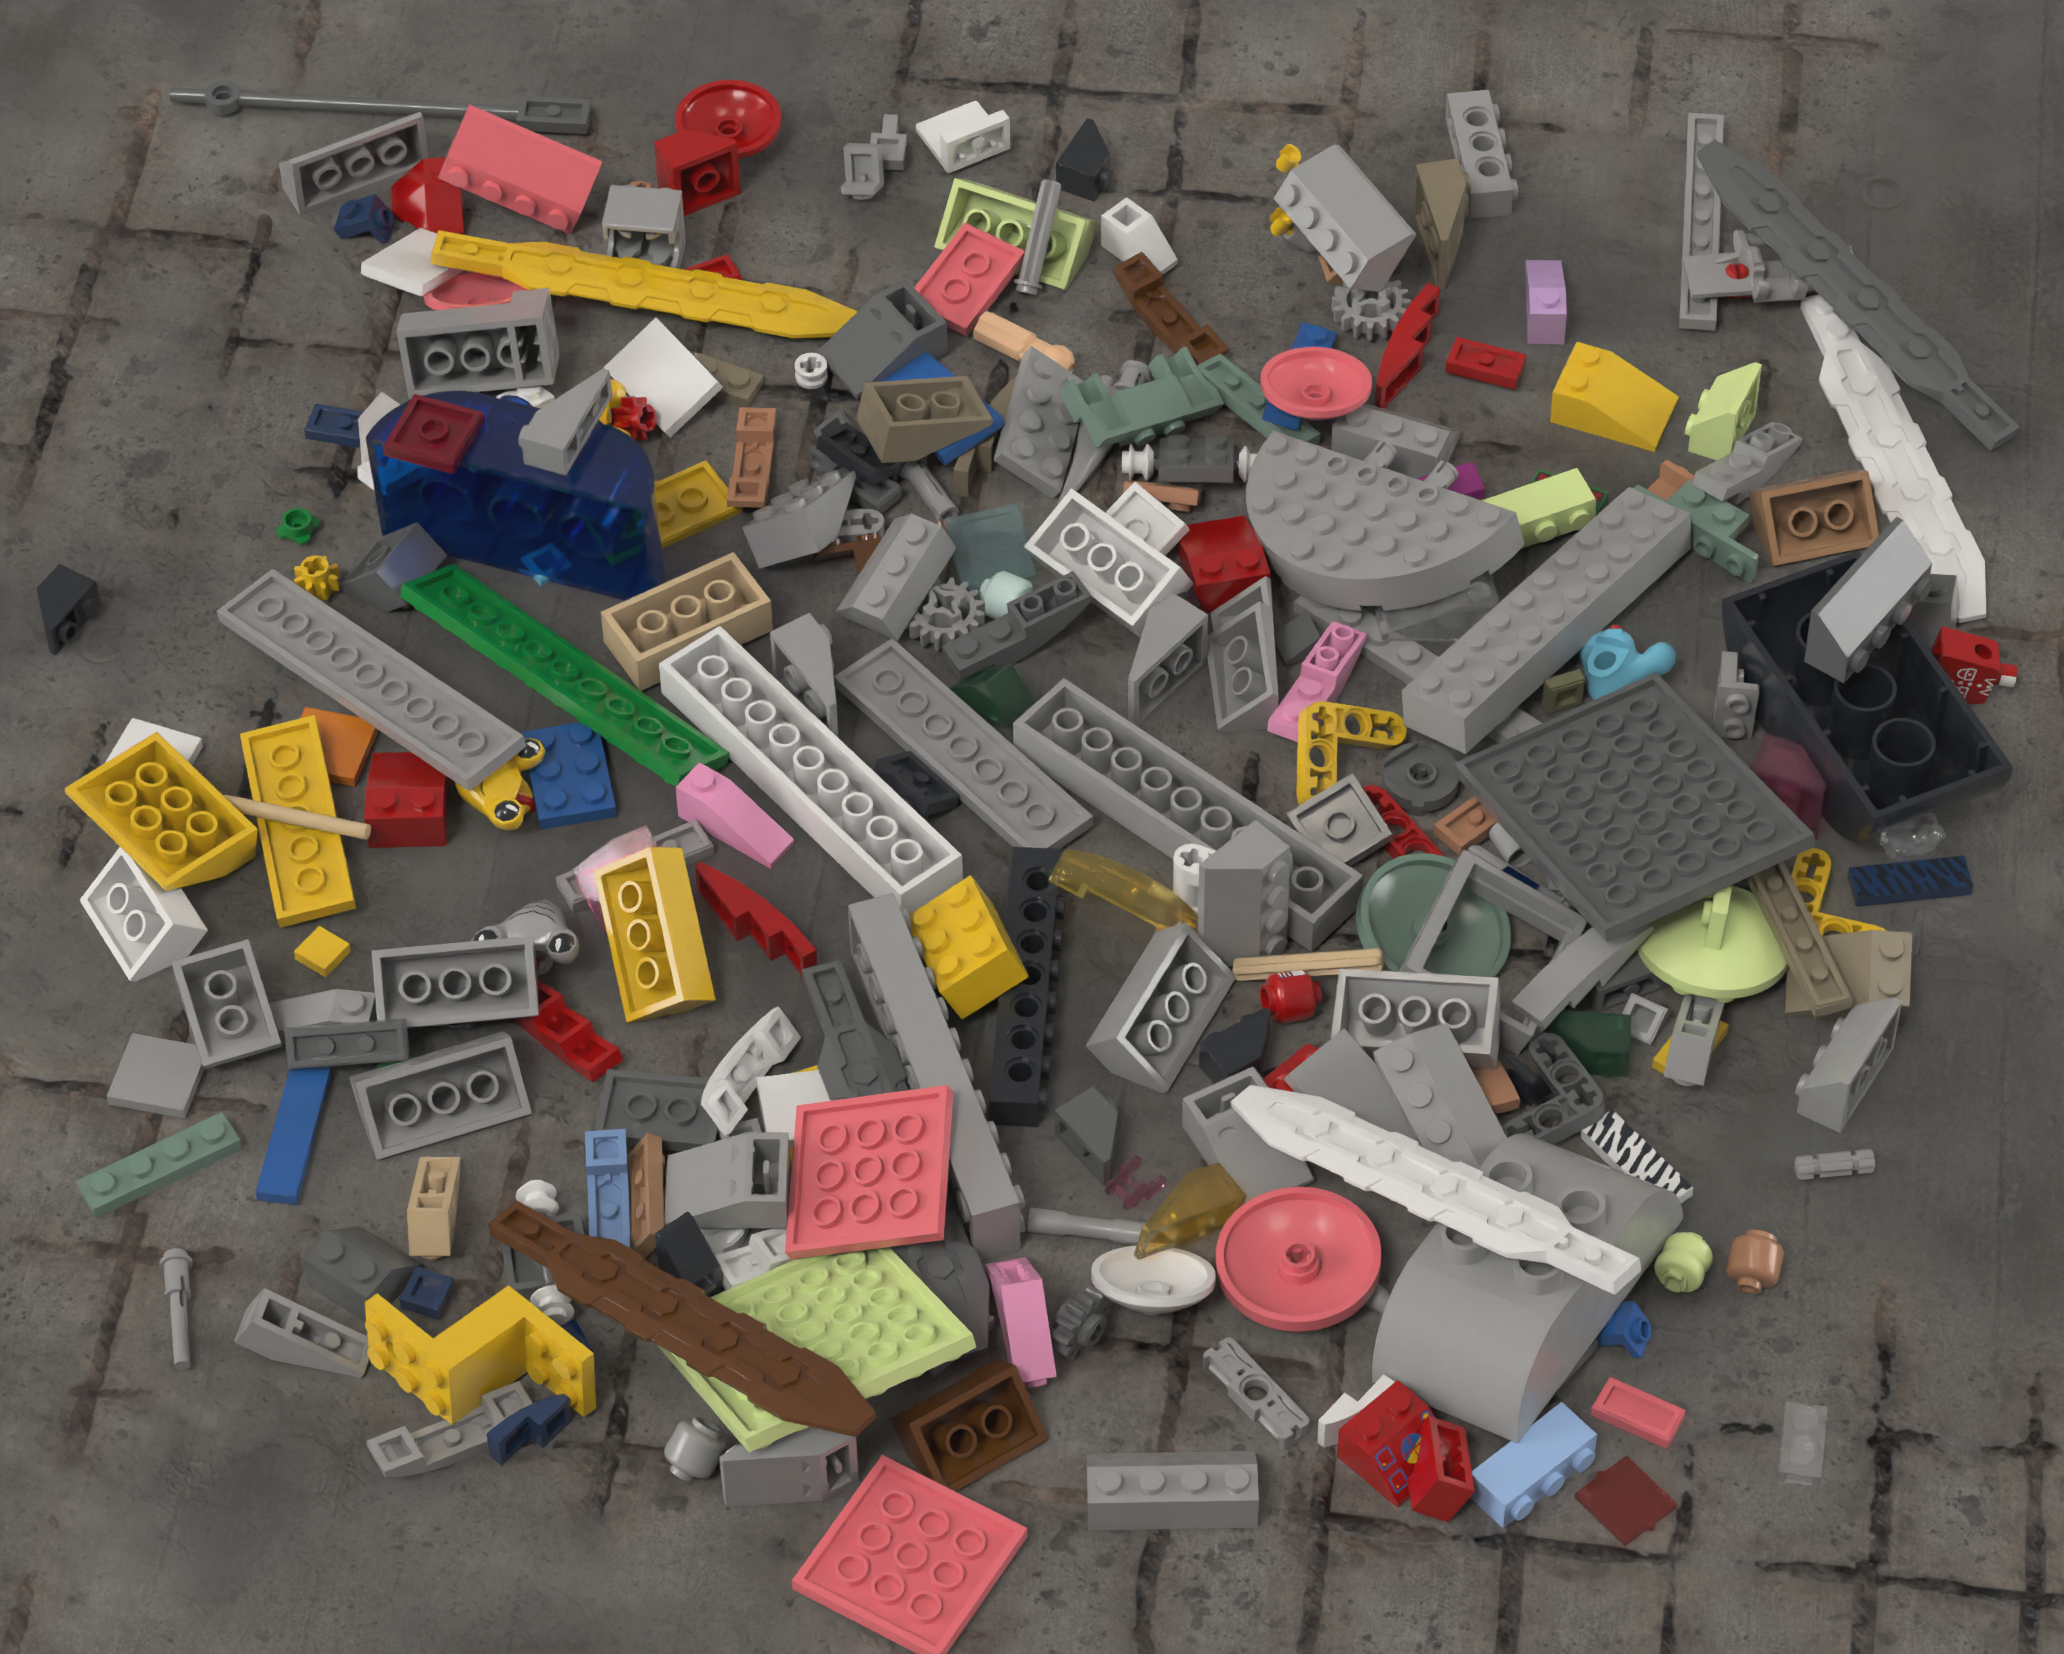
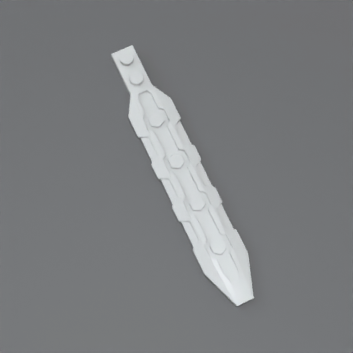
M1820 295L1804 297L1801 300L1800 309L1824 356L1819 383L1831 408L1836 409L1849 436L1848 444L1856 460L1860 461L1864 470L1869 472L1870 482L1874 488L1873 496L1881 513L1887 516L1890 523L1896 517L1904 520L1932 562L1931 574L1957 575L1960 603L1957 622L1964 623L1986 618L1985 560L1971 532L1965 529L1952 502L1953 495L1944 477L1939 476L1925 447L1927 442L1918 424L1912 421L1900 396L1901 389L1891 368L1883 359L1861 343L1855 329L1849 328L1833 312V307Z
M1250 1085L1231 1101V1107L1269 1146L1301 1161L1313 1162L1342 1176L1345 1182L1364 1191H1374L1406 1206L1409 1212L1430 1222L1437 1221L1471 1237L1474 1243L1506 1258L1548 1263L1614 1295L1641 1272L1640 1258L1572 1227L1558 1206L1528 1192H1518L1483 1176L1482 1171L1461 1161L1453 1162L1419 1146L1418 1141L1398 1132H1388L1356 1117L1355 1112L1323 1097Z

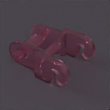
M1137 1155L1132 1158V1163L1129 1160L1124 1162L1120 1166V1173L1106 1183L1105 1193L1107 1195L1115 1193L1124 1200L1123 1208L1125 1210L1136 1207L1143 1198L1149 1201L1166 1183V1178L1162 1175L1158 1176L1157 1183L1152 1179L1148 1184L1144 1182L1142 1185L1131 1179L1129 1176L1141 1164V1158ZM1126 1182L1135 1189L1131 1194L1121 1188Z

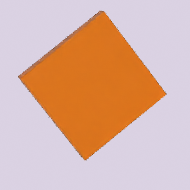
M305 707L301 718L315 715L317 719L330 782L356 787L379 730L360 717Z

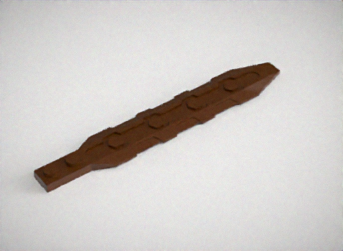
M517 1200L488 1223L490 1236L548 1268L560 1293L586 1308L593 1307L626 1326V1331L643 1341L654 1342L685 1360L687 1366L702 1375L715 1377L746 1395L749 1402L780 1420L856 1437L877 1418L876 1412L839 1366L806 1347L798 1348L765 1329V1324L745 1313H737L705 1295L703 1289L684 1278L677 1279L645 1261L643 1255L614 1239L573 1233Z

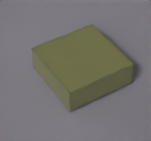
M1580 669L1544 679L1542 705L1547 714L1583 703L1585 678Z

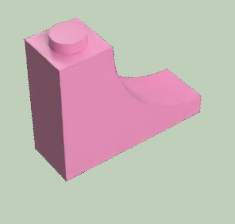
M1026 1257L985 1264L987 1279L991 1286L999 1314L1008 1363L1016 1365L1026 1388L1047 1384V1378L1057 1377L1042 1278Z

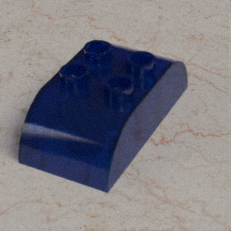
M463 390L423 395L428 398L484 412L485 422L454 474L384 456L383 445L410 401L399 405L384 415L365 437L382 536L418 522L448 556L534 578L537 574L548 578L550 582L625 601L666 583L654 472L651 462L643 448L633 438L613 426L603 424L598 420L567 475L524 464L522 447L519 446V435L523 426L529 425L535 413L541 408L533 407L525 399L514 395H504L497 398Z

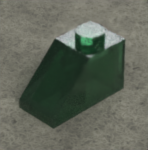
M1014 664L984 667L977 673L960 680L949 688L990 725L1005 724L1006 727L1012 726L1025 713L1026 709L1035 704Z
M1562 1010L1550 1023L1549 1033L1557 1034L1565 1041L1590 1075H1600L1606 1078L1627 1077L1632 1015Z

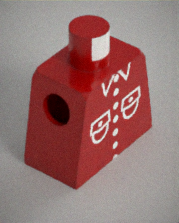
M1941 626L1931 648V653L1968 704L1985 703L1993 685L2014 687L2017 678V666L2000 663L1999 645L1995 640Z

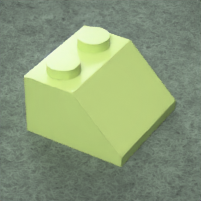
M1754 362L1716 377L1710 390L1704 389L1698 405L1699 412L1697 415L1691 414L1685 429V435L1690 436L1689 452L1713 460H1719L1732 453L1736 440L1745 436L1756 415L1762 364Z

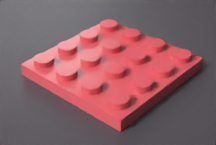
M948 1085L797 1105L785 1253L790 1259L944 1240L953 1091Z
M882 1455L792 1579V1589L917 1654H947L1027 1539L1028 1529Z

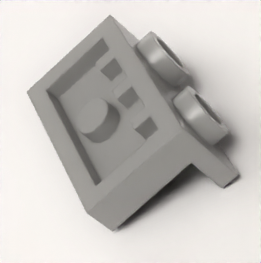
M1722 651L1714 699L1713 731L1720 737L1750 739L1753 732L1760 686L1758 684L1743 683L1744 669L1737 668L1738 653Z

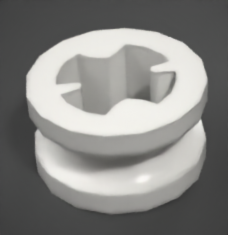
M805 353L796 359L794 363L795 379L798 385L807 389H816L826 383L828 379L827 361L822 355Z

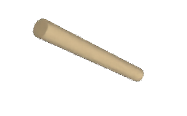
M224 795L231 804L245 815L365 840L369 838L371 833L370 824Z

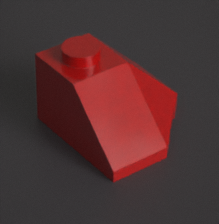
M446 157L422 159L391 186V210L396 220L401 223L407 221L418 229L423 228L437 234L440 230L464 235L463 189L438 179Z

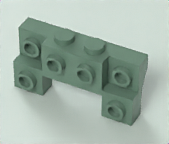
M1187 347L1181 348L1173 357L1166 359L1163 354L1157 355L1148 365L1155 379L1154 381L1116 391L1111 398L1098 373L1091 374L1083 383L1076 384L1074 379L1067 381L1059 390V393L1074 423L1084 422L1098 449L1118 442L1120 446L1134 442L1136 446H1141L1152 441L1158 435L1165 434L1168 437L1180 433L1186 428V422L1215 414L1224 405V402L1217 388L1211 385L1201 374Z

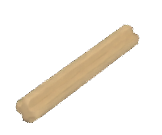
M1371 948L1239 957L1234 960L1232 972L1235 974L1236 980L1250 981L1265 980L1272 973L1289 970H1305L1310 977L1339 975V968L1382 971L1384 969L1385 956L1381 949Z

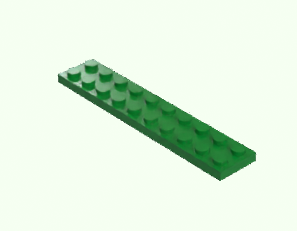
M449 565L402 584L400 597L413 605L416 610L432 618L442 628L458 636L468 643L471 648L478 650L494 661L497 666L507 670L523 681L526 686L533 688L549 699L552 704L562 708L578 719L581 724L588 726L604 737L607 742L623 750L633 757L637 763L646 766L662 777L666 783L676 787L699 762L714 771L727 765L730 752L457 565Z

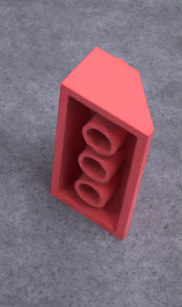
M469 104L449 148L438 179L571 235L603 161Z

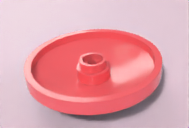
M1313 1187L1280 1188L1249 1200L1227 1220L1220 1232L1216 1246L1218 1281L1230 1303L1249 1319L1266 1327L1283 1331L1319 1330L1349 1318L1370 1299L1381 1274V1244L1372 1221L1350 1200L1336 1193Z

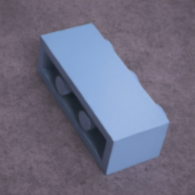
M1561 1402L1532 1424L1519 1443L1510 1441L1472 1471L1475 1492L1470 1498L1502 1528L1514 1519L1518 1521L1523 1519L1542 1497L1554 1495L1563 1486L1565 1479L1576 1471L1579 1473L1585 1471L1592 1464L1596 1457L1597 1433Z

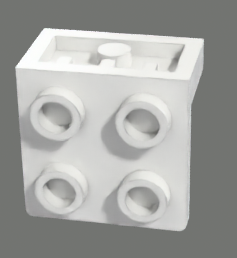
M977 101L970 102L916 124L917 134L947 173L1010 149V118L1004 110L988 115Z

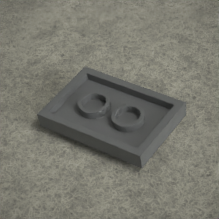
M607 1069L594 1131L626 1129L627 1147H635L647 1133L662 1137V1150L679 1152L716 1142L719 1136L718 1126L701 1105L702 1094L710 1078Z

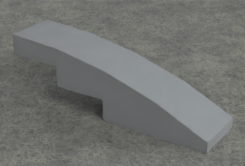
M1647 923L1608 942L1593 927L1590 928L1553 959L1514 998L1512 1003L1515 1010L1546 1029L1567 1004L1575 1008L1596 983L1603 987L1653 932V926Z

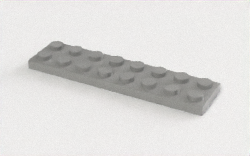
M893 638L834 676L835 688L904 750L911 751L960 795L959 799L1012 847L1060 849L1093 826V816Z

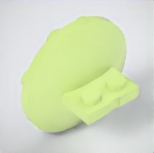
M1732 885L1648 923L1653 926L1654 930L1636 949L1647 968L1658 978L1671 985L1675 992L1682 995L1693 994L1714 998L1723 1003L1731 1002L1735 998L1751 996L1770 988L1782 978L1789 966L1754 894Z

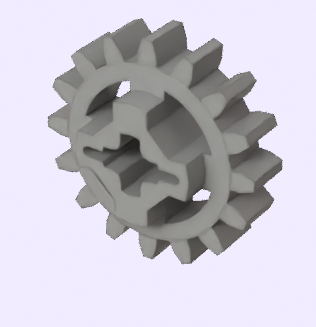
M1388 279L1381 292L1350 289L1343 281V287L1336 286L1335 296L1332 297L1334 322H1341V330L1343 332L1353 329V337L1355 338L1360 336L1361 333H1365L1368 340H1372L1374 334H1379L1380 337L1385 339L1387 338V331L1393 332L1410 305L1411 300L1408 299L1409 291L1408 289H1401L1400 280L1391 283ZM1349 302L1352 303V306L1350 308L1348 306ZM1392 303H1393V305H1394V308H1393V309L1390 308V305H1391Z
M952 577L949 578L947 584H942L940 579L937 578L906 627L909 628V637L913 639L920 636V646L924 647L932 642L934 643L935 651H939L942 644H946L985 625V602L980 600L978 589L969 592L968 582L965 581L957 586Z

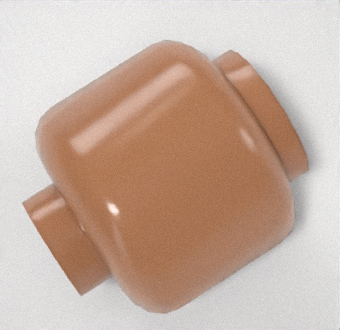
M1746 1230L1744 1235L1737 1236L1731 1243L1726 1273L1731 1280L1737 1283L1736 1288L1749 1294H1760L1761 1289L1772 1288L1777 1284L1784 1259V1250L1777 1243V1238L1774 1235L1761 1230Z

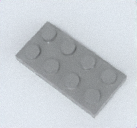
M1031 346L1023 353L994 461L1052 499L1061 492L1079 422L1074 423L1059 390L1069 380L1074 379L1076 384L1085 381Z

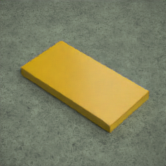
M707 460L582 514L576 517V521L612 571H615L743 512V507H727L728 487Z

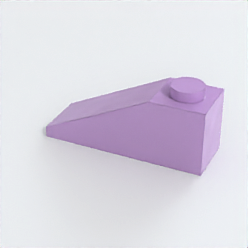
M1525 260L1528 344L1564 345L1567 308L1562 261Z

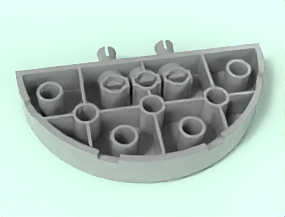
M1273 431L1260 448L1249 472L1246 486L1247 511L1255 536L1263 547L1269 569L1271 571L1274 570L1281 577L1282 582L1291 590L1317 603L1331 607L1361 611L1362 606L1382 605L1383 611L1428 604L1471 587L1470 580L1486 571L1491 575L1508 562L1525 544L1516 512L1447 489L1458 477L1456 468L1449 462L1445 464L1444 461H1439L1424 481L1386 469L1397 458L1398 453L1390 443H1384L1383 440L1379 441L1370 454L1362 461Z

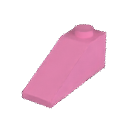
M699 762L676 786L677 808L680 818L687 822L697 819L705 832L771 869L794 845V839L730 779Z

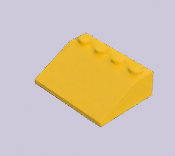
M158 732L145 738L65 788V793L165 891L225 877L255 858L258 829Z

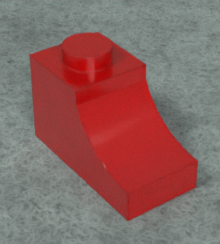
M1428 1416L1420 1426L1421 1440L1418 1458L1412 1474L1407 1478L1411 1509L1414 1512L1449 1522L1475 1492L1465 1427Z

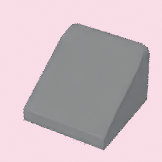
M1631 993L1615 1029L1652 1046L1668 1022L1672 1012L1663 1006Z

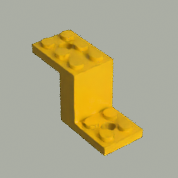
M509 1285L435 1338L429 1336L378 1293L365 1301V1328L368 1338L367 1354L371 1363L377 1369H384L396 1379L399 1386L405 1392H412L424 1402L427 1409L433 1415H440L452 1426L481 1405V1395L507 1386L527 1372L535 1383L543 1384L555 1395H566L570 1400V1407L583 1417L596 1409L594 1353Z

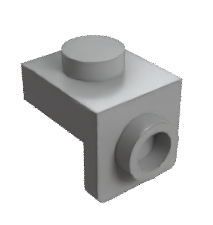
M847 143L843 147L846 182L841 186V194H851L853 199L859 200L872 198L884 186L882 144Z

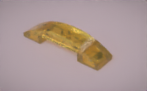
M1065 849L1048 881L1082 899L1087 891H1090L1156 926L1155 932L1187 923L1198 934V914L1188 904L1154 879L1115 860L1088 852Z

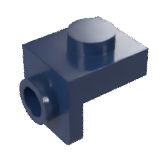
M374 194L358 200H350L343 204L339 210L333 230L341 240L370 231L380 243H384L389 240L396 217L382 200Z

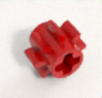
M621 397V406L612 409V427L626 430L630 433L633 441L647 440L646 432L655 429L657 421L654 408L646 404V397Z

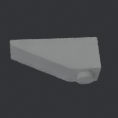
M601 369L538 410L529 425L523 426L519 435V446L522 447L524 464L567 475L612 398L609 370Z
M333 989L269 1003L281 1044H286L284 1029L287 1027L377 1021L375 993Z
M1693 994L1684 996L1672 1032L1664 1077L1671 1078L1675 1083L1683 1086L1704 1085L1725 1003L1719 1002L1714 998Z
M265 1288L246 1308L234 1341L271 1360L358 1378L364 1375L369 1361L367 1336Z

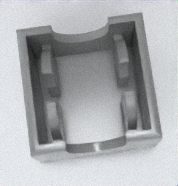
M611 185L602 220L603 237L608 239L606 256L617 258L626 256L648 260L656 265L680 269L686 244L682 191L670 188L656 189L636 187L634 185Z

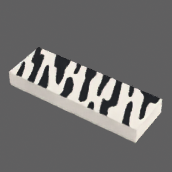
M1613 1109L1607 1112L1597 1123L1581 1131V1139L1611 1168L1672 1191L1677 1195L1680 1203H1683L1693 1195V1187Z

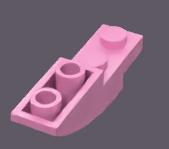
M1332 621L1301 664L1299 678L1269 718L1267 731L1298 742V718L1303 708L1316 701L1336 703L1361 653L1367 633ZM1317 713L1312 715L1313 720L1318 721L1319 727L1322 726L1324 720L1319 719Z

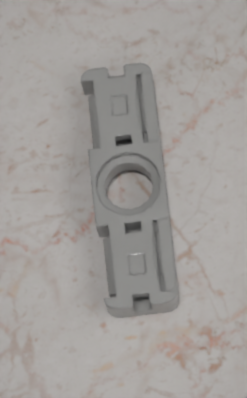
M1227 1337L1220 1341L1217 1351L1210 1348L1204 1352L1203 1369L1205 1370L1209 1367V1370L1228 1389V1396L1254 1423L1259 1421L1278 1441L1279 1449L1286 1450L1308 1435L1309 1417L1233 1338ZM1258 1386L1265 1389L1268 1394L1261 1400H1251L1246 1397L1244 1392L1250 1387Z

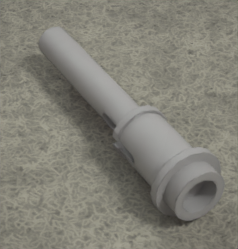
M174 1248L167 1250L163 1254L159 1266L160 1270L164 1272V1297L170 1303L174 1368L186 1370L191 1366L187 1301L191 1298L189 1270L192 1268L193 1263L192 1258L188 1256L185 1250Z

